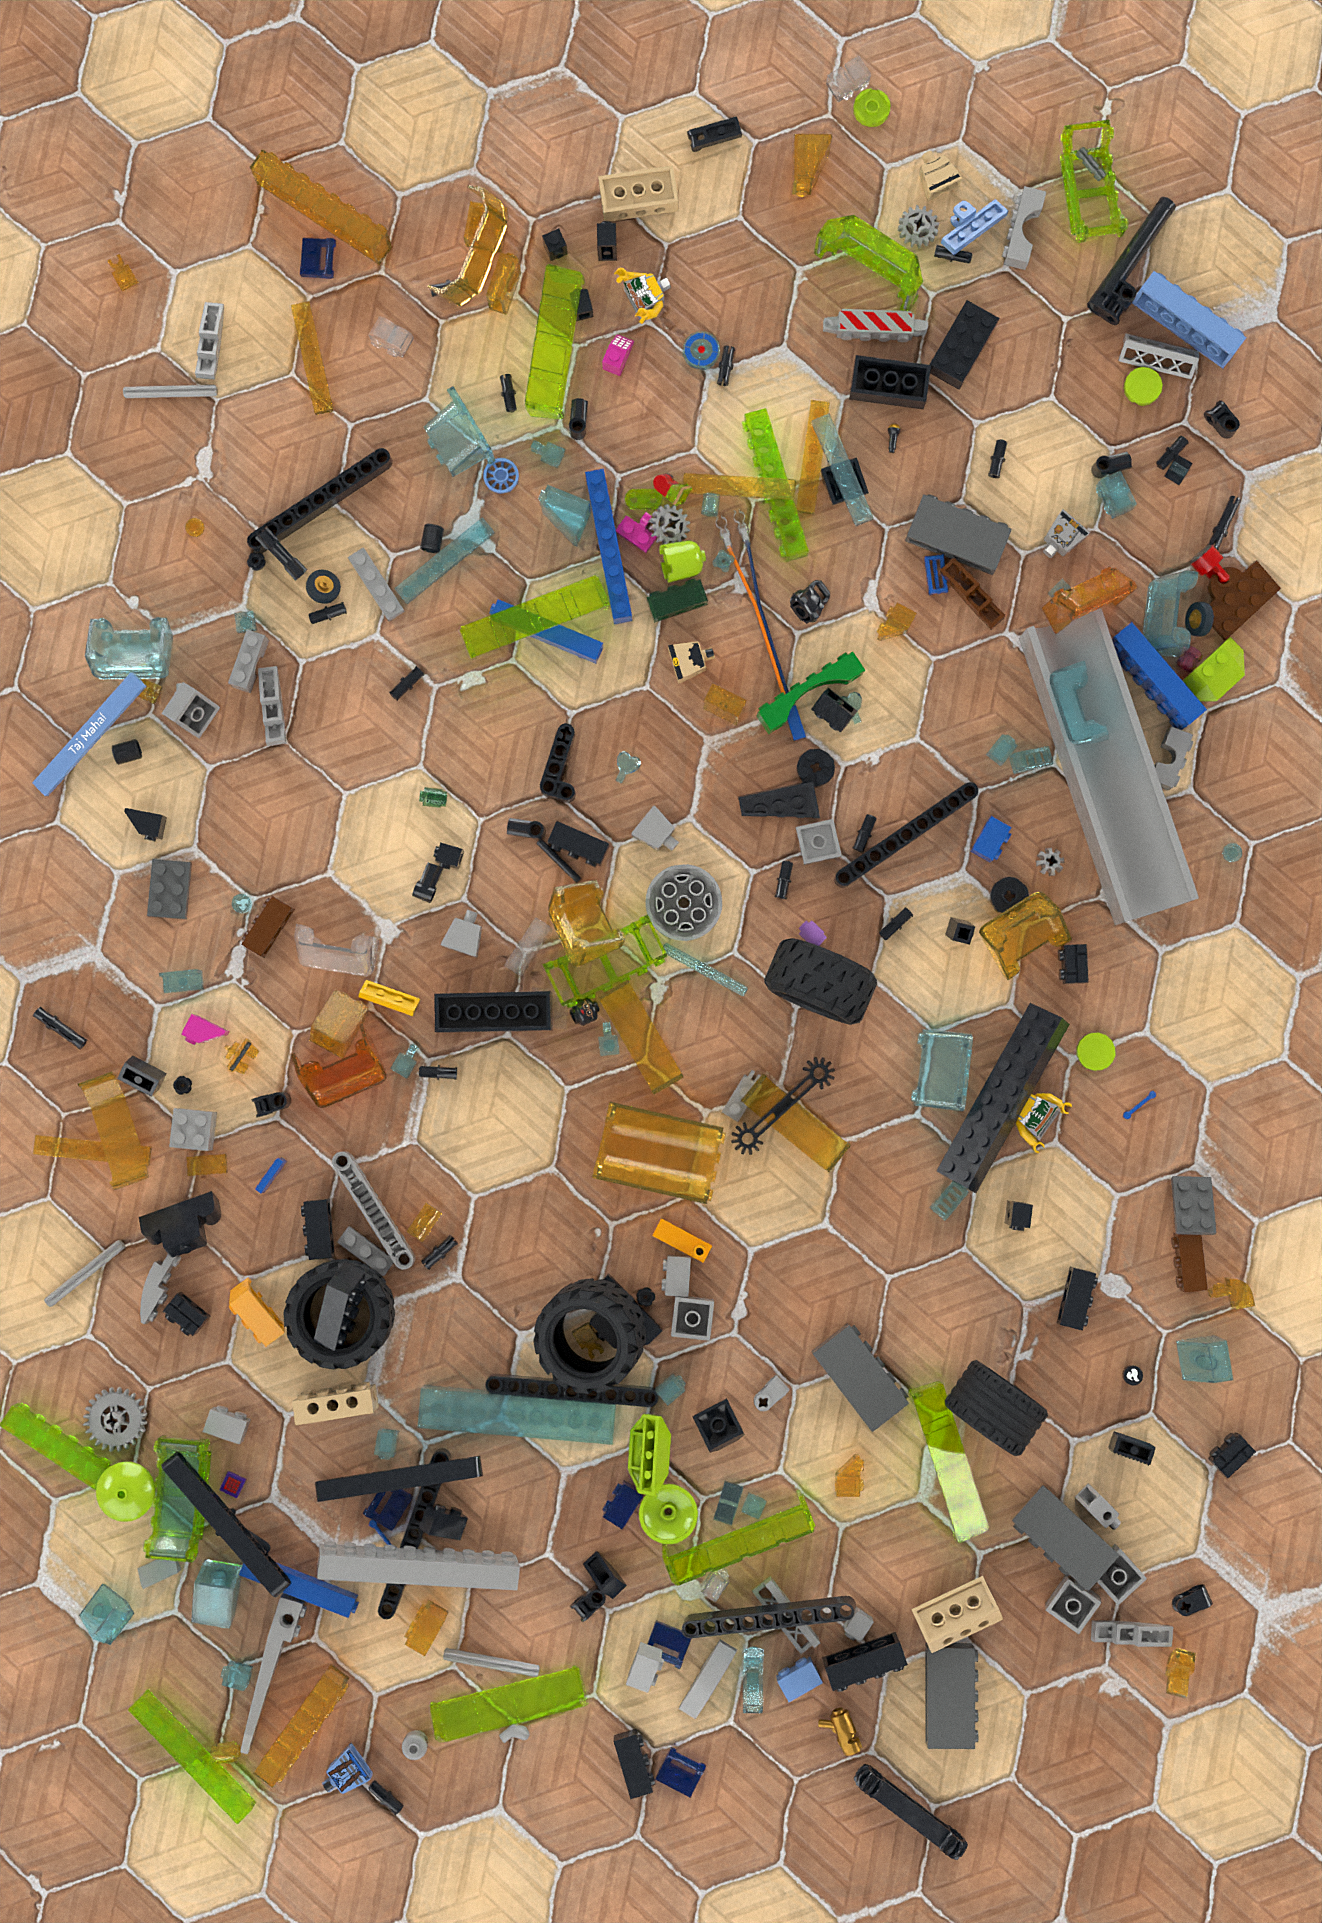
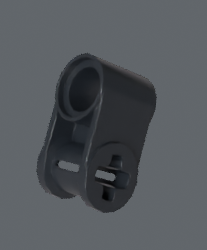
M1221 400L1216 402V406L1211 410L1204 412L1206 421L1213 426L1222 438L1228 439L1233 437L1240 426L1238 418ZM1225 425H1230L1233 430L1227 429Z
M276 1092L251 1099L256 1107V1118L286 1109L291 1104V1097L286 1092ZM280 1095L284 1098L282 1106L277 1103V1098Z
M1204 1584L1196 1585L1172 1599L1173 1609L1182 1616H1190L1213 1605Z
M595 1585L585 1594L578 1597L570 1605V1608L574 1609L581 1617L580 1620L584 1622L604 1605L607 1595L601 1592L598 1586ZM598 1592L602 1594L603 1598L597 1600L593 1597V1594Z

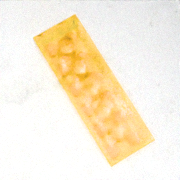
M330 1664L260 1761L253 1774L272 1788L276 1782L280 1784L290 1767L292 1768L299 1758L302 1750H305L314 1734L322 1726L324 1720L331 1714L337 1701L339 1702L349 1687L347 1682L350 1677Z

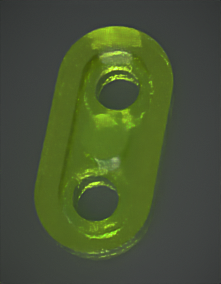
M631 489L625 494V504L633 510H654L659 508L663 501L662 494L656 489ZM637 498L638 501L636 503H632L631 499ZM655 498L657 501L655 503H651L650 499Z

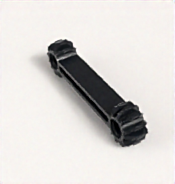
M817 1057L813 1058L814 1064L808 1060L806 1063L810 1068L803 1067L802 1069L808 1071V1074L749 1129L746 1122L742 1123L743 1129L738 1125L735 1127L739 1133H731L732 1136L737 1137V1139L731 1140V1143L739 1144L734 1149L739 1150L742 1147L741 1154L743 1155L746 1152V1148L749 1155L753 1154L752 1147L759 1151L756 1143L763 1145V1142L758 1140L761 1134L817 1083L821 1090L824 1089L823 1082L827 1086L831 1085L827 1079L834 1080L835 1078L829 1075V1072L835 1071L834 1068L828 1069L832 1063L829 1061L824 1065L825 1058L823 1057L820 1059V1063H818ZM816 1068L823 1070V1076L820 1079L814 1077V1070ZM810 1079L811 1084L792 1099L791 1095ZM771 1113H774L775 1117L755 1133V1128ZM745 1133H750L753 1137L752 1142L749 1144H745L742 1141Z
M864 1764L858 1769L854 1776V1781L860 1790L897 1815L939 1847L940 1851L951 1859L958 1860L963 1856L968 1844L961 1833L933 1815L883 1777L871 1765Z

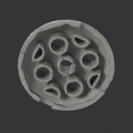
M674 865L664 869L652 880L646 894V911L652 925L664 936L678 941L694 940L707 934L717 923L722 910V895L717 882L708 872L694 865ZM682 898L688 899L689 906L686 908L680 907L678 904L679 900Z

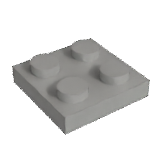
M833 819L796 827L804 865L842 856Z

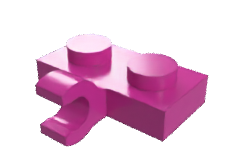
M647 512L642 516L639 524L626 515L616 529V533L645 553L649 551L657 539V536L652 537L653 533L646 529L650 524L649 520L652 518Z

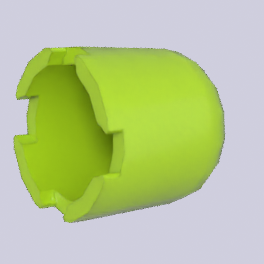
M686 540L663 544L659 547V555L663 554L664 562H661V568L664 578L667 579L668 583L694 577L702 571L706 555L696 542Z

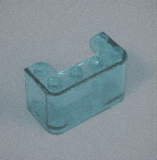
M157 617L152 619L149 624L150 630L114 631L112 624L104 618L90 619L85 658L93 676L99 679H125L132 672L139 679L167 677L169 675L173 634L167 618Z

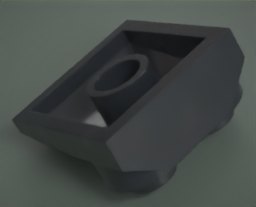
M857 457L820 470L822 482L827 489L832 505L869 494Z
M727 1398L692 1416L710 1453L725 1448L745 1435Z

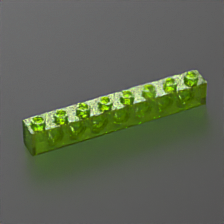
M764 408L744 414L742 427L744 433L747 432L749 436L747 444L749 450H753L754 453L752 461L754 467L758 468L760 473L757 477L760 486L763 485L765 490L763 492L765 504L769 503L770 510H768L770 521H774L776 527L773 528L775 538L780 540V555L785 557L786 562L808 556L809 549L767 409ZM760 429L763 431V434L756 435L754 430ZM766 447L769 451L761 453L759 448ZM772 465L774 469L767 471L764 466ZM775 482L779 485V488L772 489L769 485ZM781 500L785 505L778 507L775 505V502ZM787 518L790 523L783 525L780 520ZM787 536H793L795 538V541L793 543H789L786 541L785 538Z

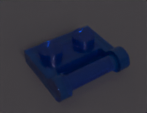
M302 239L301 277L334 278L332 268L336 239ZM322 247L327 248L325 269L320 270Z
M403 1489L391 1491L393 1493L380 1514L376 1513L375 1510L386 1492L376 1493L369 1507L364 1509L363 1514L393 1531L413 1498L411 1494Z
M656 1620L647 1644L653 1646L656 1643L679 1652L677 1657L662 1652L661 1658L665 1662L674 1665V1668L680 1670L692 1638L685 1637L682 1630Z
M670 1747L655 1780L691 1798L705 1771L706 1764L702 1762L699 1764L676 1752L677 1749ZM674 1759L696 1772L693 1775L670 1762Z

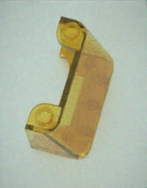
M597 880L554 887L549 902L548 912L550 919L573 967L583 966L617 950L625 942L624 932L619 928L612 930L600 905L604 892Z
M1043 892L1031 894L984 924L979 930L984 944L1002 975L1007 980H1010L1019 973L1020 966L1017 961L1047 942L1052 946L1060 947L1072 940L1060 908Z

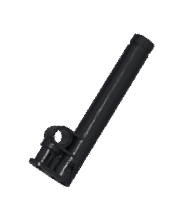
M1161 197L1087 303L1089 310L1112 325L1119 324V317L1123 312L1127 311L1136 297V289L1126 282V279L1176 209V205L1171 199ZM1122 294H1127L1130 299L1124 298Z

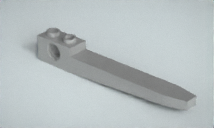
M283 1593L279 1599L268 1634L240 1751L245 1754L250 1752L284 1642L291 1643L294 1637H298L301 1626L298 1625L299 1620L304 1618L307 1607L304 1606V1600ZM285 1614L292 1615L293 1622H288L285 1619Z

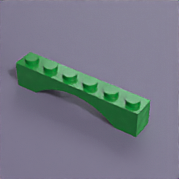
M843 653L834 664L830 662L823 666L820 673L816 674L814 672L806 677L807 681L802 684L796 683L787 694L782 692L774 698L775 701L771 704L767 702L760 706L756 717L768 735L785 725L791 708L807 692L829 684L848 685L862 676L865 668L855 653Z

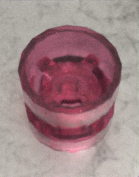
M1187 646L1184 650V655L1180 656L1176 663L1183 670L1192 672L1195 669L1196 662L1202 659L1203 654L1198 649Z

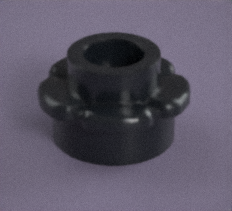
M259 552L251 553L247 560V565L254 571L263 569L266 564L264 555Z
M179 1076L174 1081L173 1088L179 1095L188 1094L192 1089V1081L185 1076Z
M648 1287L638 1290L636 1294L637 1302L641 1306L648 1307L655 1300V1293Z

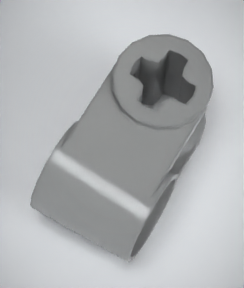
M775 1375L755 1395L754 1405L759 1411H767L777 1401L782 1399L790 1389ZM760 1397L762 1399L767 1398L766 1406L758 1405L760 1403L758 1400Z

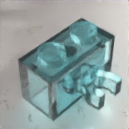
M1121 471L1107 476L1097 483L1096 492L1103 499L1105 511L1108 515H1111L1112 519L1133 510L1137 505Z

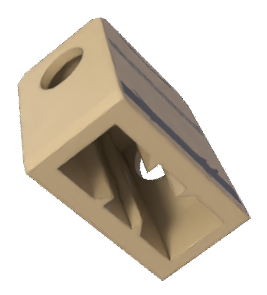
M927 151L922 155L925 164L921 165L919 176L927 201L960 187L962 177L946 155L935 158L932 151Z

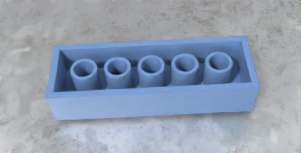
M1153 271L1132 302L1136 307L1222 369L1247 338L1243 335L1242 331L1234 329L1224 318L1213 314L1210 308L1202 306L1195 297L1187 295L1178 285L1170 283L1163 274Z

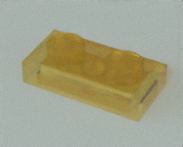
M226 1154L186 1157L187 1176L228 1173Z

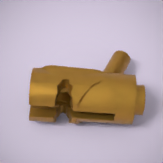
M843 1707L836 1708L832 1711L831 1720L819 1719L818 1727L830 1728L833 1733L837 1734L838 1738L836 1740L845 1756L854 1755L861 1751L863 1747L859 1737H855L857 1730L854 1727L848 1709H843Z

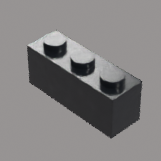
M556 821L547 841L551 845V849L557 852L564 850L568 852L567 856L576 860L580 857L586 860L585 863L592 867H596V865L601 867L610 847L609 843L559 821Z
M330 1198L304 1201V1205L301 1206V1215L305 1217L303 1235L304 1237L307 1236L305 1255L309 1257V1260L334 1257L335 1249Z
M1069 1267L1057 1324L1082 1331L1087 1326L1089 1319L1087 1315L1088 1307L1091 1308L1093 1303V1296L1091 1294L1098 1282L1096 1273Z
M637 1729L614 1735L613 1742L630 1800L653 1793V1785H656L653 1772L649 1773L648 1766L650 1761L648 1754H644L642 1749L645 1746L642 1734L638 1735Z

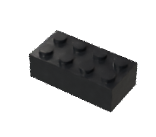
M966 300L929 364L931 365L930 374L960 390L1000 318Z
M856 355L849 400L924 409L927 400L931 365Z
M344 1262L327 1284L314 1342L335 1351L339 1345L344 1344L348 1332L352 1333L356 1325L354 1319L359 1313L357 1306L363 1297L361 1291L366 1285V1280H364L365 1270Z
M896 1632L822 1657L832 1691L837 1690V1692L846 1690L852 1684H864L867 1682V1679L872 1677L875 1679L881 1678L886 1675L885 1673L892 1670L893 1672L901 1671L904 1669V1666L908 1665Z

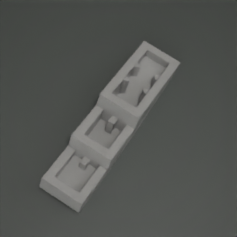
M209 302L204 304L199 328L200 340L197 349L196 378L215 380L221 346L224 304Z
M277 666L259 668L260 702L262 705L263 723L265 725L267 746L286 744Z
M1092 1620L1091 1641L1133 1644L1137 1647H1172L1173 1626L1127 1621Z
M721 1639L701 1667L700 1673L692 1683L689 1692L679 1706L681 1711L694 1719L697 1718L736 1654V1648Z

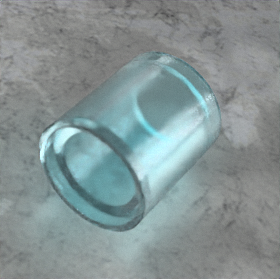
M704 493L701 514L712 517L717 516L720 495Z

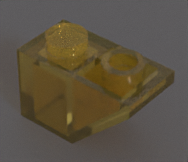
M898 602L895 607L890 606L885 615L888 617L886 623L881 622L876 631L879 633L877 640L882 641L906 634L917 613Z
M854 1454L835 1473V1494L837 1497H860V1491H864V1481L860 1479V1471H864V1460L860 1459L859 1454Z

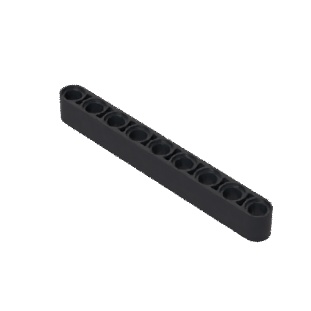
M384 448L375 450L252 532L247 538L248 546L255 553H264L267 549L261 544L253 546V543L256 541L255 537L266 526L270 530H277L275 535L280 542L390 469L393 460L389 451ZM382 456H386L387 460L385 462H379V458ZM365 467H372L370 472H363ZM349 478H356L354 483H347ZM334 488H340L337 494H332ZM319 498H324L322 504H316V501ZM304 508L309 509V511H308L307 514H305V515H301V514H300V512H301L302 509H304ZM287 519H293L290 525H285Z
M972 782L965 783L840 869L834 877L835 884L840 888L849 886L971 802L978 795L977 785ZM971 788L973 796H966L964 789ZM950 798L955 799L958 803L957 807H951L948 800ZM934 809H939L942 812L941 818L934 817ZM918 820H924L926 822L925 829H921L918 827ZM902 831L910 832L911 838L909 840L903 839L901 836ZM886 842H893L895 844V850H888L886 848ZM870 853H878L880 856L879 861H872ZM861 863L864 866V871L857 872L854 869V865ZM840 874H846L848 876V882L841 883L838 879V876Z
M492 1374L485 1383L489 1393L640 1407H653L658 1402L657 1390L647 1386L615 1384L611 1389L616 1391V1396L608 1398L605 1393L606 1391L597 1393L594 1397L588 1396L585 1393L570 1395L567 1389L556 1383L553 1378ZM497 1379L500 1387L492 1388L490 1380ZM517 1381L519 1389L512 1390L509 1387V1382ZM531 1382L537 1383L539 1386L538 1391L533 1392L529 1390L528 1384ZM555 1384L558 1387V1391L550 1393L548 1385ZM633 1391L636 1397L633 1400H628L625 1397V1393ZM648 1392L655 1395V1399L651 1402L646 1401L644 1395Z
M440 1448L433 1454L430 1463L438 1462L436 1458L438 1454H443L446 1457V1461L451 1460V1454L447 1449ZM442 1483L421 1486L400 1548L413 1546L419 1549L425 1532L419 1528L422 1519L417 1516V1511L422 1510L425 1512L427 1505H435ZM426 1491L430 1492L433 1499L426 1500L423 1493ZM410 1530H418L419 1537L411 1536ZM386 1584L378 1607V1615L382 1619L387 1620L394 1616L406 1584ZM390 1586H397L399 1593L391 1592ZM389 1604L393 1611L386 1612L383 1605Z
M176 1451L161 1464L162 1469L273 1597L276 1598L291 1585V1580L180 1452Z
M474 1456L315 1482L317 1502L465 1480L483 1476L481 1457Z
M838 1596L694 1613L685 1618L682 1633L687 1638H700L847 1621L854 1616L856 1602L850 1596ZM847 1605L851 1610L845 1611L842 1606ZM822 1608H829L831 1612L825 1613ZM803 1610H809L812 1614L805 1615ZM789 1612L792 1617H786L783 1613ZM769 1614L773 1617V1619L768 1620L764 1617V1615ZM745 1617H751L754 1621L748 1622ZM726 1619L733 1620L734 1624L727 1623ZM707 1621L713 1622L715 1626H709ZM688 1624H694L696 1628L692 1629L688 1626Z

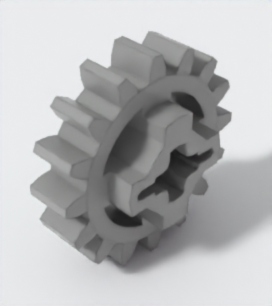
M916 205L915 210L909 207L908 213L903 212L902 218L899 219L898 231L901 232L900 238L905 237V244L911 242L912 248L914 244L921 248V244L927 247L929 241H934L935 236L938 234L939 222H935L937 215L932 216V209L927 212L926 206L921 210ZM921 222L920 228L916 231L917 225Z
M666 504L664 508L661 506L652 513L654 518H651L649 522L653 525L649 527V530H654L651 536L658 537L657 543L663 541V544L680 542L687 538L685 533H688L690 529L686 528V526L690 524V521H685L688 515L681 514L682 508L677 511L676 505L670 508L669 504ZM674 522V524L672 525V527H670V528L668 527V528L665 529V527L667 526V524H669V523L671 524V523Z

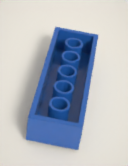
M1132 622L1112 638L1121 667L1125 671H1129L1133 676V681L1138 686L1141 685L1145 690V695L1150 700H1154L1158 705L1157 709L1160 713L1166 714L1170 719L1169 722L1172 727L1183 730L1207 710Z

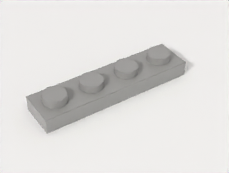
M364 547L348 557L349 561L387 620L391 621L405 612Z

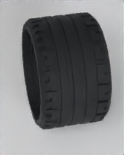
M978 1360L970 1362L967 1370L963 1372L962 1377L959 1378L956 1386L952 1388L951 1393L945 1399V1406L951 1412L1013 1456L1022 1455L1025 1447L1028 1446L1031 1438L1035 1436L1037 1429L1039 1430L1042 1425L1041 1423L1048 1416L1047 1409Z

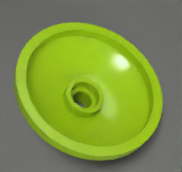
M129 1461L119 1462L107 1468L100 1476L96 1487V1498L101 1510L108 1517L121 1522L133 1521L143 1516L151 1508L156 1493L155 1483L149 1471L142 1465ZM123 1491L125 1493V1497H121L119 1495V1492Z
M663 1484L657 1496L645 1495L640 1504V1524L644 1532L656 1542L662 1544L681 1542L692 1533L696 1526L698 1518L696 1502L692 1495L681 1486ZM670 1508L672 1513L666 1514L665 1509Z

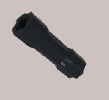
M267 526L257 534L255 539L281 562L285 570L295 581L307 571V568L284 548L277 536Z

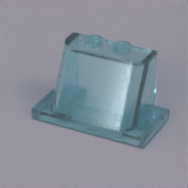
M454 386L447 389L451 402L423 426L429 437L427 439L429 446L432 450L436 449L438 452L436 455L441 465H446L452 477L483 459H486L489 466L496 463L491 447Z

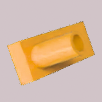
M662 1218L652 1235L704 1263L712 1248L711 1244Z

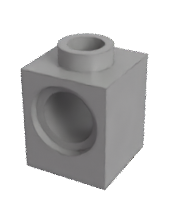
M856 1606L854 1616L843 1624L844 1631H846L844 1634L853 1641L857 1639L861 1642L874 1623L872 1617Z

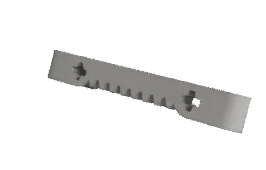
M347 1151L336 1153L332 1158L333 1167L392 1261L399 1269L405 1270L410 1268L415 1263L416 1256L402 1233L398 1230V1227L394 1224L390 1214L382 1205L378 1195L370 1186L355 1158ZM341 1156H345L348 1160L347 1165L344 1167L339 1164ZM402 1254L409 1256L410 1261L408 1264L401 1262L400 1257Z

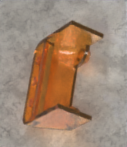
M1109 566L1100 571L1101 574L1067 590L1062 588L1053 593L1054 597L1042 607V610L1056 635L1071 622L1110 603H1113L1114 607L1120 604L1138 589L1135 581L1116 567L1111 568Z
M363 1024L359 1025L363 1038L355 1044L357 1053L323 1068L316 1061L302 1064L295 1053L291 1054L296 1075L317 1107L325 1108L377 1086L387 1079L386 1070L375 1044Z

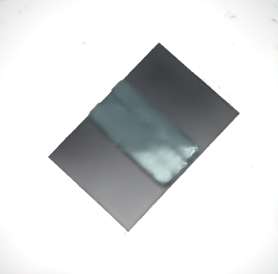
M1179 456L1177 459H1174L1164 477L1180 485L1193 463Z

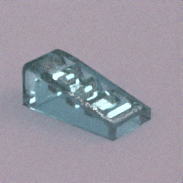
M1049 746L1016 752L1009 757L1014 774L1054 764ZM1041 752L1043 753L1045 762H1042L1040 755ZM1033 754H1035L1037 764H1035ZM1025 756L1028 758L1029 765H1027Z
M952 1181L929 1208L943 1221H946L969 1191ZM954 1186L962 1192L960 1196L952 1189ZM950 1192L957 1200H952L947 1194ZM944 1198L952 1204L950 1207L942 1201ZM939 1204L947 1210L945 1213L938 1207Z

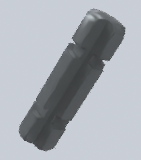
M1085 147L1080 148L1076 153L1078 159L1083 160V165L1091 174H1094V178L1097 181L1102 180L1106 172L1099 168L1100 165L1091 154H1087L1088 151Z

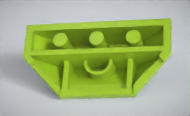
M1229 637L1193 670L1183 682L1200 702L1218 701L1245 676L1243 649Z
M643 1414L630 1430L628 1471L637 1487V1492L640 1494L657 1496L669 1474L671 1433L662 1416Z

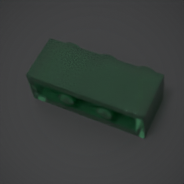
M690 579L682 586L673 585L668 587L667 591L661 593L660 591L650 593L649 597H646L654 623L708 605V599L701 579Z

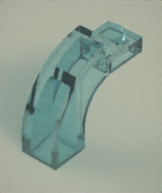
M749 1647L743 1650V1713H763L764 1649Z

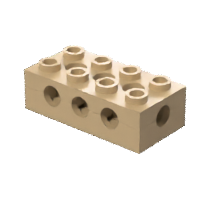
M673 165L598 176L604 221H617L678 211V195Z
M362 1382L352 1388L351 1385H343L332 1391V1388H324L315 1394L312 1391L302 1392L301 1395H298L292 1401L295 1425L370 1414L379 1408L376 1384L370 1385V1382ZM352 1396L357 1398L358 1402H355ZM333 1400H336L338 1405L334 1404Z
M983 1576L912 1609L931 1653L1003 1620Z

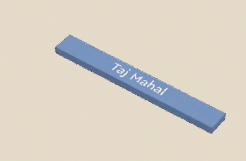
M131 672L32 782L44 796L51 794L146 688V685L134 673Z

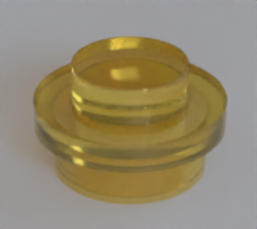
M198 518L189 519L185 525L186 532L192 537H199L205 529L204 523Z

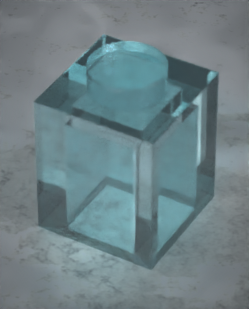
M1002 734L986 755L1001 766L1018 745L1015 744L1016 741L1011 736Z
M672 1373L655 1388V1391L668 1406L686 1391L684 1387L686 1383L680 1375L675 1376Z
M380 1428L377 1433L374 1455H379L378 1458L389 1460L390 1457L393 1458L396 1455L400 1431Z
M230 1661L227 1666L223 1667L220 1678H223L222 1686L245 1691L249 1685L253 1666Z

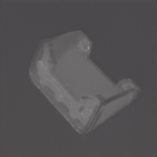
M296 924L294 933L298 960L303 966L358 976H369L373 973L379 946L378 939L359 935L354 938L351 949L321 944V940L314 936V929Z

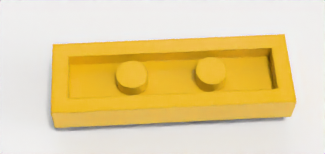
M368 980L365 981L359 992V998L410 1016L414 1015L420 1001L417 997Z

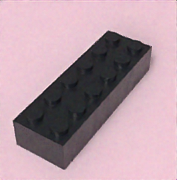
M551 991L434 994L436 1033L553 1031Z

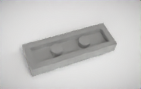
M348 1226L337 1241L382 1276H385L394 1264L386 1252L351 1226Z

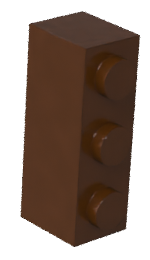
M274 896L266 899L262 906L264 908L260 915L257 914L252 922L253 927L250 931L247 930L242 937L243 942L241 945L265 958L295 910Z
M1174 1232L1171 1244L1176 1253L1173 1262L1174 1267L1178 1271V1276H1176L1177 1288H1180L1182 1292L1208 1290L1202 1235L1176 1234Z

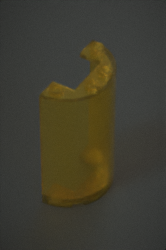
M609 1102L592 1178L707 1204V1201H711L713 1195L710 1184L711 1182L715 1183L717 1171H714L715 1163L719 1164L721 1152H718L720 1143L724 1144L726 1133L723 1132V1127Z

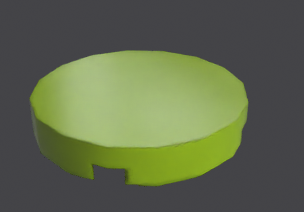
M870 88L861 91L853 105L856 120L867 127H877L883 124L888 119L890 113V100L883 91L878 89L872 90Z
M1140 367L1134 369L1127 376L1124 383L1126 397L1132 403L1140 406L1150 405L1161 394L1163 386L1161 377L1151 368Z
M1102 1033L1087 1034L1078 1042L1076 1048V1056L1082 1066L1092 1071L1103 1070L1109 1067L1116 1055L1112 1040Z

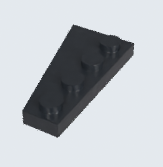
M813 780L738 796L742 816L820 818Z

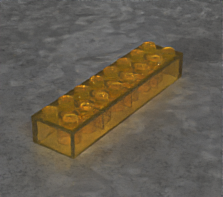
M262 149L251 164L250 170L257 185L378 265L381 264L391 250L390 237L383 225L379 223L376 225L368 215L364 213L361 215L354 206L349 203H343L336 194H330L325 191L321 184L317 182L314 184L306 174L296 172L292 165L288 162H281L274 153H268Z

